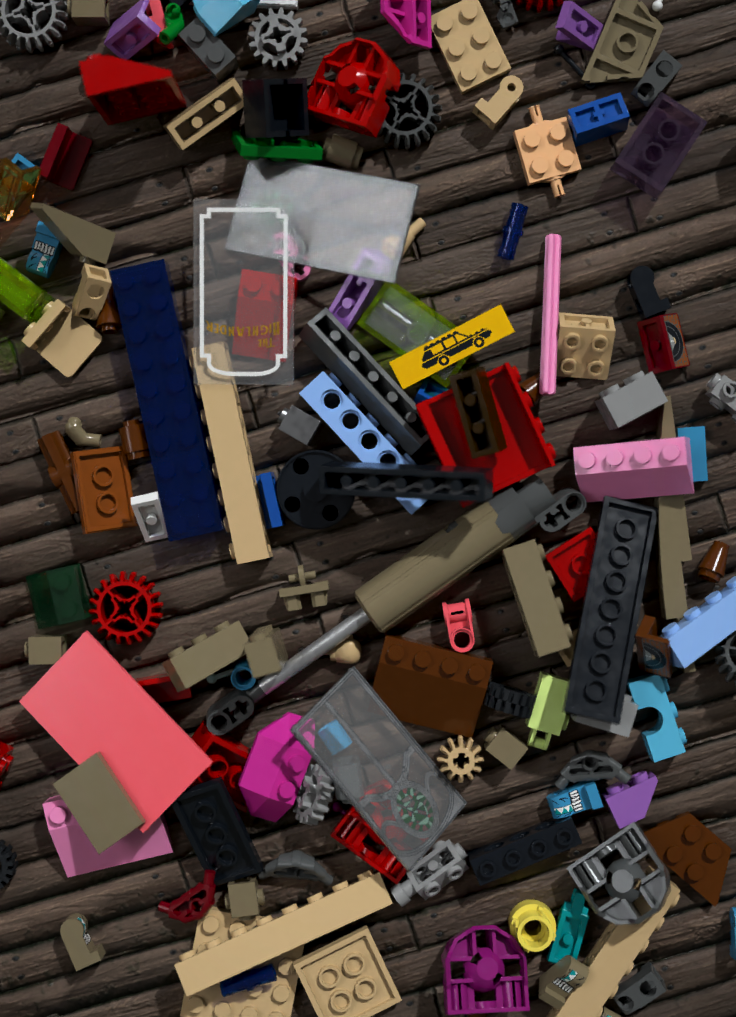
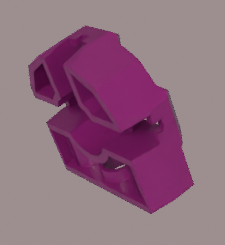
M495 925L468 927L448 940L441 955L444 968L443 993L445 1015L530 1011L526 955L513 935ZM485 930L486 947H477L476 931ZM475 954L481 957L476 964L470 963ZM519 959V965H521L520 976L504 977L505 966L503 960ZM450 962H463V967H465L464 979H451ZM494 990L495 1001L475 1002L474 992L485 993Z

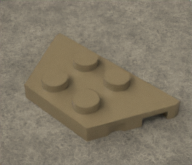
M615 0L580 83L629 82L642 79L664 28L656 17L650 15L648 8L642 1Z

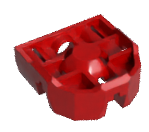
M354 38L353 41L340 44L329 55L323 57L307 93L308 114L316 120L376 138L390 109L389 105L385 102L387 97L385 92L386 90L398 92L400 88V70L386 52L374 41ZM329 70L333 71L337 75L335 83L325 80L324 73H328ZM375 83L377 86L374 93L371 94V91L368 89L369 85L374 86ZM357 85L360 89L351 94L350 89ZM342 102L353 111L352 114L340 109V103Z
M380 780L366 786L363 789V796L386 792L391 786L386 780ZM406 788L402 789V793L406 794ZM388 800L370 803L375 808L373 813L369 814V817L379 829L382 822L386 820L395 821L392 814L382 817L380 811L390 810ZM351 805L334 827L330 836L397 885L407 870ZM400 810L399 813H398L400 817H401V815H402V811H401V810ZM416 810L417 814L425 815V812ZM415 825L413 830L417 831L419 826ZM422 825V831L427 830L425 826ZM393 826L385 827V837L395 849L400 851L412 849L402 842L407 835L405 832ZM367 834L376 843L385 846L379 854L373 847L363 842ZM428 838L419 839L420 841H422L420 844H422Z

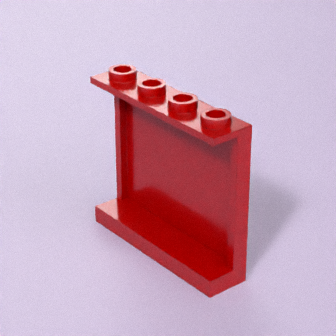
M509 362L486 372L508 447L500 452L472 459L452 389L415 405L441 465L493 468V493L548 467L555 466L556 464L553 459L557 458L550 442L546 444L542 436L545 429L540 418H534L530 410L533 407V403L528 392H522L518 382L522 381L516 366L511 367ZM458 501L462 508L473 503V501Z

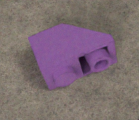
M646 770L637 772L631 776L632 780L626 784L621 782L614 783L606 788V792L602 793L619 829L645 818L658 783L657 777L651 771L646 772Z

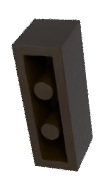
M482 366L449 376L472 459L497 453L508 448L485 367Z

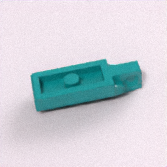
M574 888L570 902L564 901L563 907L561 906L556 923L555 941L551 942L547 955L548 962L556 964L566 955H570L576 960L578 958L589 919V908L584 906L585 897L580 889Z

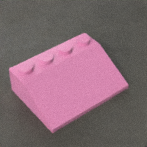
M60 795L49 797L42 804L49 833L67 878L174 852L165 813L150 826L148 831L142 833L137 827L104 852L98 854Z

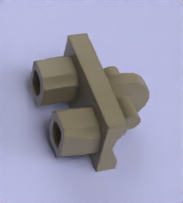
M298 565V573L288 575L289 583L300 581V585L279 589L280 598L283 597L287 611L302 609L300 594L310 593L313 607L327 605V590L330 589L329 580L307 583L306 580L316 579V572H305L304 565Z

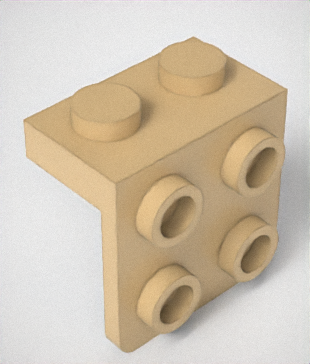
M56 299L55 302L50 301L41 312L43 316L37 323L32 322L23 333L25 336L21 341L29 348L37 351L64 376L72 377L103 342V336L81 317L73 316L72 309L61 300Z

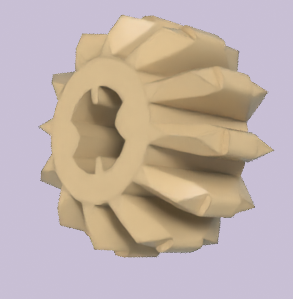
M458 735V743L454 744L451 737L447 739L450 748L444 745L440 746V751L446 755L437 756V761L444 763L441 765L440 771L441 773L449 771L447 775L449 780H452L458 774V782L463 783V775L467 774L468 779H474L471 770L481 772V767L476 763L483 762L484 757L476 755L481 751L480 745L472 747L473 738H468L464 744L463 736ZM458 753H463L464 757L468 758L464 759L462 764H457V760L453 761V758H458Z

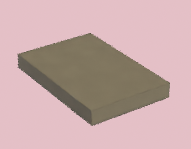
M100 752L95 753L53 784L98 854L104 852L146 822Z

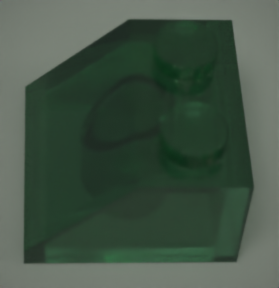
M80 563L26 576L38 629L79 621L92 616V614H89L90 605Z

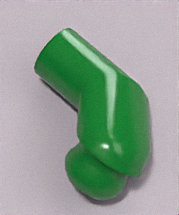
M170 3L166 6L164 13L166 28L159 33L160 41L166 45L170 44L184 29L181 8L176 3Z

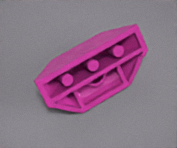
M380 0L381 14L408 44L424 49L432 48L431 0Z
M287 712L283 717L257 732L238 782L239 789L251 816L276 823L294 805L311 760V755L290 731L303 716ZM309 718L298 732L313 749L314 720Z

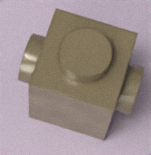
M257 875L230 881L227 885L228 893H225L226 910L231 909L232 918L239 917V920L244 921L251 920L256 917L255 915H259L261 905H265L264 889H259Z

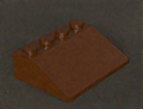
M385 633L371 692L396 720L472 738L487 690L493 660L488 657L458 652L451 648ZM369 698L366 712L385 717Z

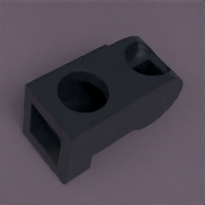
M647 266L636 267L627 277V285L641 321L672 308L668 298L660 300L654 286V273Z

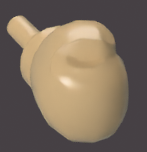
M351 635L324 655H330L331 661L355 664L361 657V644Z

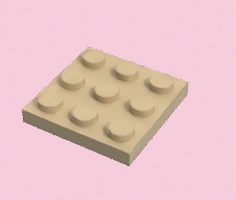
M367 925L293 961V966L318 1017H371L402 1001Z

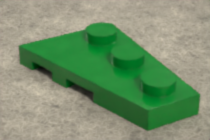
M232 129L231 140L240 156H243L244 159L259 160L260 157H270L273 161L285 162L287 158L297 159V161L302 163L322 160L323 148L318 141L292 137H281L280 141H276L273 137L245 138V136L241 135L242 130Z

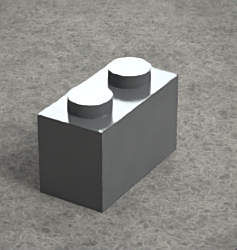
M198 17L178 34L184 47L218 84L239 67L236 56L218 36L214 37Z

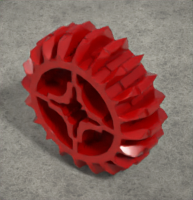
M126 571L120 572L119 579L114 573L110 574L111 584L103 579L100 581V584L104 590L101 588H94L93 590L99 598H90L89 602L97 605V608L90 609L89 614L97 613L98 618L93 619L91 622L93 625L99 622L102 624L97 632L101 634L107 630L106 640L108 641L116 635V644H121L125 637L127 645L133 644L134 636L140 643L143 641L142 632L148 637L153 634L148 626L152 628L159 627V623L153 618L163 617V613L155 611V609L163 607L164 603H155L154 598L161 596V592L151 593L150 590L156 584L152 582L145 586L144 584L147 580L145 575L139 581H136L137 572H131L129 579L127 578ZM118 586H131L139 592L129 598L119 593L115 588ZM110 595V600L114 604V612L108 618L106 601ZM143 598L147 602V616L144 621L138 611L139 603ZM135 600L129 608L131 615L127 612L117 617L124 607L122 601L126 604ZM124 618L130 621L131 624L134 623L138 628L124 630L114 624Z

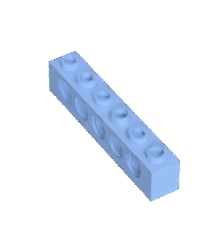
M322 371L299 393L362 462L380 463V459L384 454H391L395 457L396 464L417 465L407 453L402 456L395 449L398 443L388 433L383 436L376 427L380 424L369 412L364 415L358 409L361 403L351 393L346 396L339 387L342 383L332 372L327 375ZM329 394H336L340 398V404L334 409H329L325 406V398ZM348 414H354L359 419V423L354 429H348L343 425V419ZM373 434L376 436L378 442L375 448L366 449L362 446L361 440L364 435ZM396 498L411 515L428 500Z

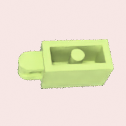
M540 671L533 694L537 698L531 717L526 718L525 721L527 727L531 728L527 741L528 746L546 751L552 734L560 736L561 730H566L570 715L563 713L562 709L568 679ZM537 730L546 732L544 739L536 736Z

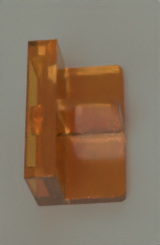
M7 157L0 159V217L5 221L30 212V205L33 202L42 170L37 165L22 170Z

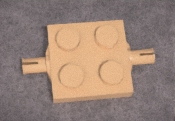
M540 105L531 106L528 110L533 123L529 127L514 130L512 133L527 185L540 182L550 183L554 198L562 197L565 193L561 179L582 169L567 117L543 120Z

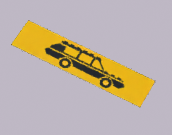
M500 304L389 363L402 389H405L515 331Z

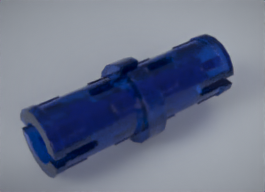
M512 202L506 226L502 228L504 234L497 257L514 261L519 239L524 234L522 228L528 206Z
M273 963L250 971L249 969L245 970L241 974L219 982L223 997L225 998L246 990L251 992L254 991L255 987L277 981V974Z

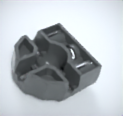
M637 822L631 823L567 867L568 872L594 913L615 925L643 923L664 907L671 892L669 871L662 860L659 859L658 854ZM619 850L623 858L614 861L606 870L601 860ZM651 856L659 868L646 875L640 868L642 866L639 863ZM641 878V887L638 891L633 886L635 879ZM605 887L613 899L599 908L594 903L591 895ZM642 896H644L652 908L644 915L640 914L633 903Z

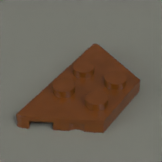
M688 811L677 815L673 820H665L656 824V827L644 831L643 833L655 849L659 859L713 906H716L719 901L732 849Z

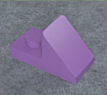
M563 1L555 27L558 29L556 40L594 51L604 25L573 1Z

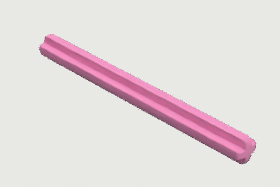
M549 234L545 237L539 393L544 396H551L556 393L562 242L561 235Z

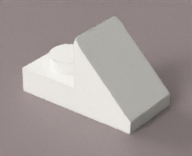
M158 491L131 497V507L145 542L172 537L165 500L163 496H159Z

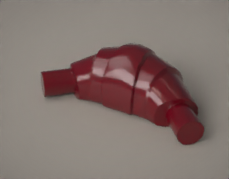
M205 870L203 882H199L195 887L171 903L161 901L158 905V911L168 914L170 919L178 920L185 924L204 918L215 904L216 885L214 884L216 872L214 870Z

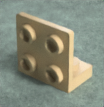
M559 312L556 376L607 380L616 332L613 317Z

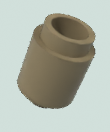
M333 134L332 139L326 138L323 154H326V161L350 169V166L357 169L364 147L358 146L356 141Z

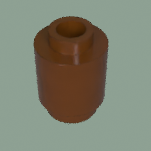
M139 419L123 422V428L118 430L124 455L127 454L128 461L149 457V449L151 447L146 424H140Z

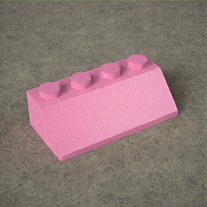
M688 437L573 447L575 476L580 493L585 497L586 503L603 501L604 496L623 500L694 494L690 438Z

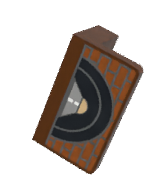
M645 615L635 635L639 671L671 678L673 671L670 641L657 636L656 617Z

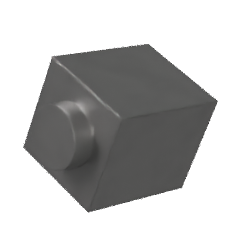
M293 405L290 409L284 408L277 420L281 424L278 428L279 430L309 446L322 423Z

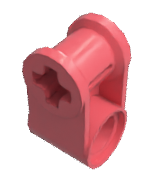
M469 598L464 599V602L453 604L442 602L444 622L447 627L450 645L458 652L464 653L469 651L475 642ZM463 611V613L451 614L452 612ZM459 632H465L469 636V642L464 647H458L454 643V637Z

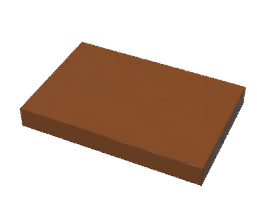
M122 446L71 452V463L83 534L138 526L131 507L133 491L127 454L124 455Z

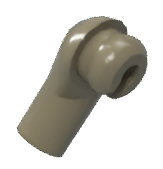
M70 417L65 424V432L76 445L101 447V434L86 433L82 428L81 419L78 417Z

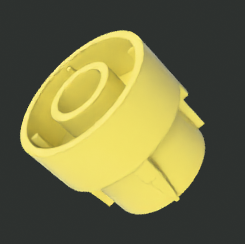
M533 899L524 900L518 903L510 912L508 919L510 934L514 936L519 946L527 953L529 951H542L552 941H555L556 921L550 908L543 902ZM532 920L539 921L537 929L527 930L525 928L527 922Z

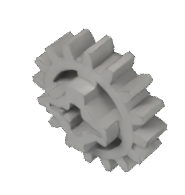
M280 7L278 14H274L272 8H269V16L265 17L260 13L258 14L260 23L254 21L251 23L255 31L248 32L249 39L253 40L249 43L250 50L255 51L254 58L256 60L263 58L262 64L264 67L272 63L273 69L277 71L278 65L282 64L284 69L287 70L288 62L291 61L297 65L296 56H305V51L302 47L308 46V39L303 38L308 35L307 29L300 28L303 21L301 18L294 20V12L292 10L288 15H284L282 7ZM280 23H285L289 25V27H285ZM269 26L267 32L262 34L264 29ZM280 35L282 42L277 43L275 36ZM295 44L293 49L289 53H287L290 45ZM268 51H272L273 53L277 54L278 56L271 55V54H269V53H267V52H268Z
M318 764L309 765L293 812L297 813L295 819L299 820V823L311 826L318 825V820L323 821L324 813L329 811L328 804L333 800L335 788L331 786V779Z

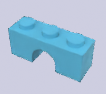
M645 673L628 679L626 689L628 695L632 696V701L639 705L637 710L653 707L658 713V720L655 726L641 732L649 758L655 763L685 753L683 744L687 743V739L682 727H677L675 718L678 717V712L674 702H669L666 692L670 691L666 677Z

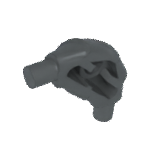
M586 750L571 757L570 761L560 771L562 775L555 782V785L559 789L564 790L570 781L576 783L580 781H599L600 779L612 780L614 777L623 784H626L630 780L631 775L624 771L622 765L610 757L608 753Z
M292 850L291 852L280 854L279 857L263 867V872L258 873L259 878L262 880L272 876L274 878L320 881L327 886L333 882V876L328 874L313 856L303 853L301 850Z

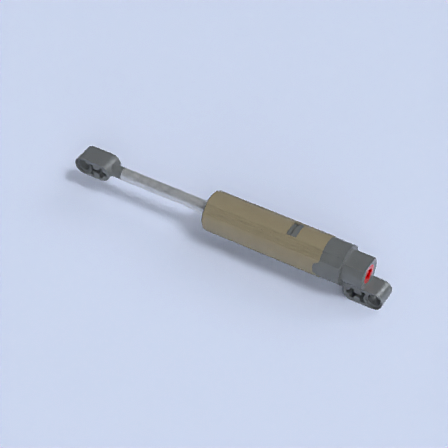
M535 474L529 476L514 488L509 485L494 492L493 497L485 502L477 503L456 518L451 524L442 528L355 590L354 596L361 608L287 660L281 671L266 675L248 690L236 688L211 705L206 713L209 732L218 736L232 730L251 716L255 703L369 622H372L381 633H386L535 526L539 525L548 532H555L561 529L585 510V497L571 487H565L552 495L543 481ZM575 495L576 503L572 507L567 508L566 500L570 496ZM556 506H558L563 511L562 514L559 513L560 510H558ZM547 513H550V514H551V515H550V518H551L552 520H551L550 522H547V521H546L547 518H546L545 515H546ZM240 700V702L242 703L246 702V706H242L241 704L237 705L236 701ZM216 715H222L226 718L221 724L214 723L211 719Z

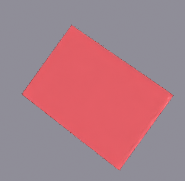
M89 631L82 633L81 637L19 701L78 765L97 752L102 754L146 822L138 827L142 833L148 831L150 826L213 763L211 758Z

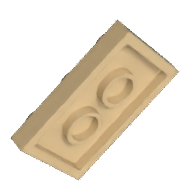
M462 0L431 15L432 35L461 95L511 71V66L479 0Z

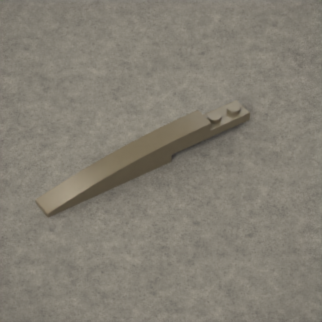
M666 396L668 402L659 406L656 439L676 438L671 396ZM684 494L654 497V507L658 508L654 538L661 617L666 620L673 619V622L676 623L684 618L683 614L688 610L681 562L692 560ZM695 662L686 668L679 667V670L684 673L695 672Z

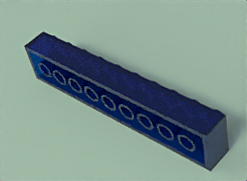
M164 259L111 270L110 275L169 542L225 530L224 515L218 499L217 483L213 475L212 460L207 447L206 433L201 418V410L195 390L169 264Z

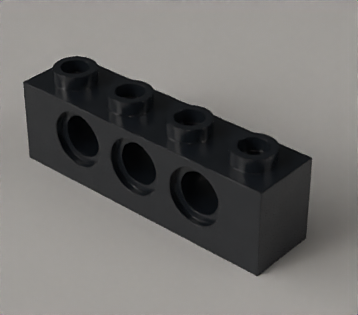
M571 816L560 819L552 817L468 852V857L480 886L583 843Z

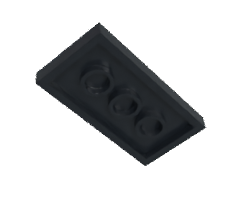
M222 777L188 787L172 804L204 871L214 870L216 872L214 879L216 886L263 872L264 865Z

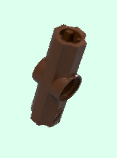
M57 430L42 436L37 442L49 465L48 473L55 487L60 489L69 511L73 515L79 512L71 456L63 435Z

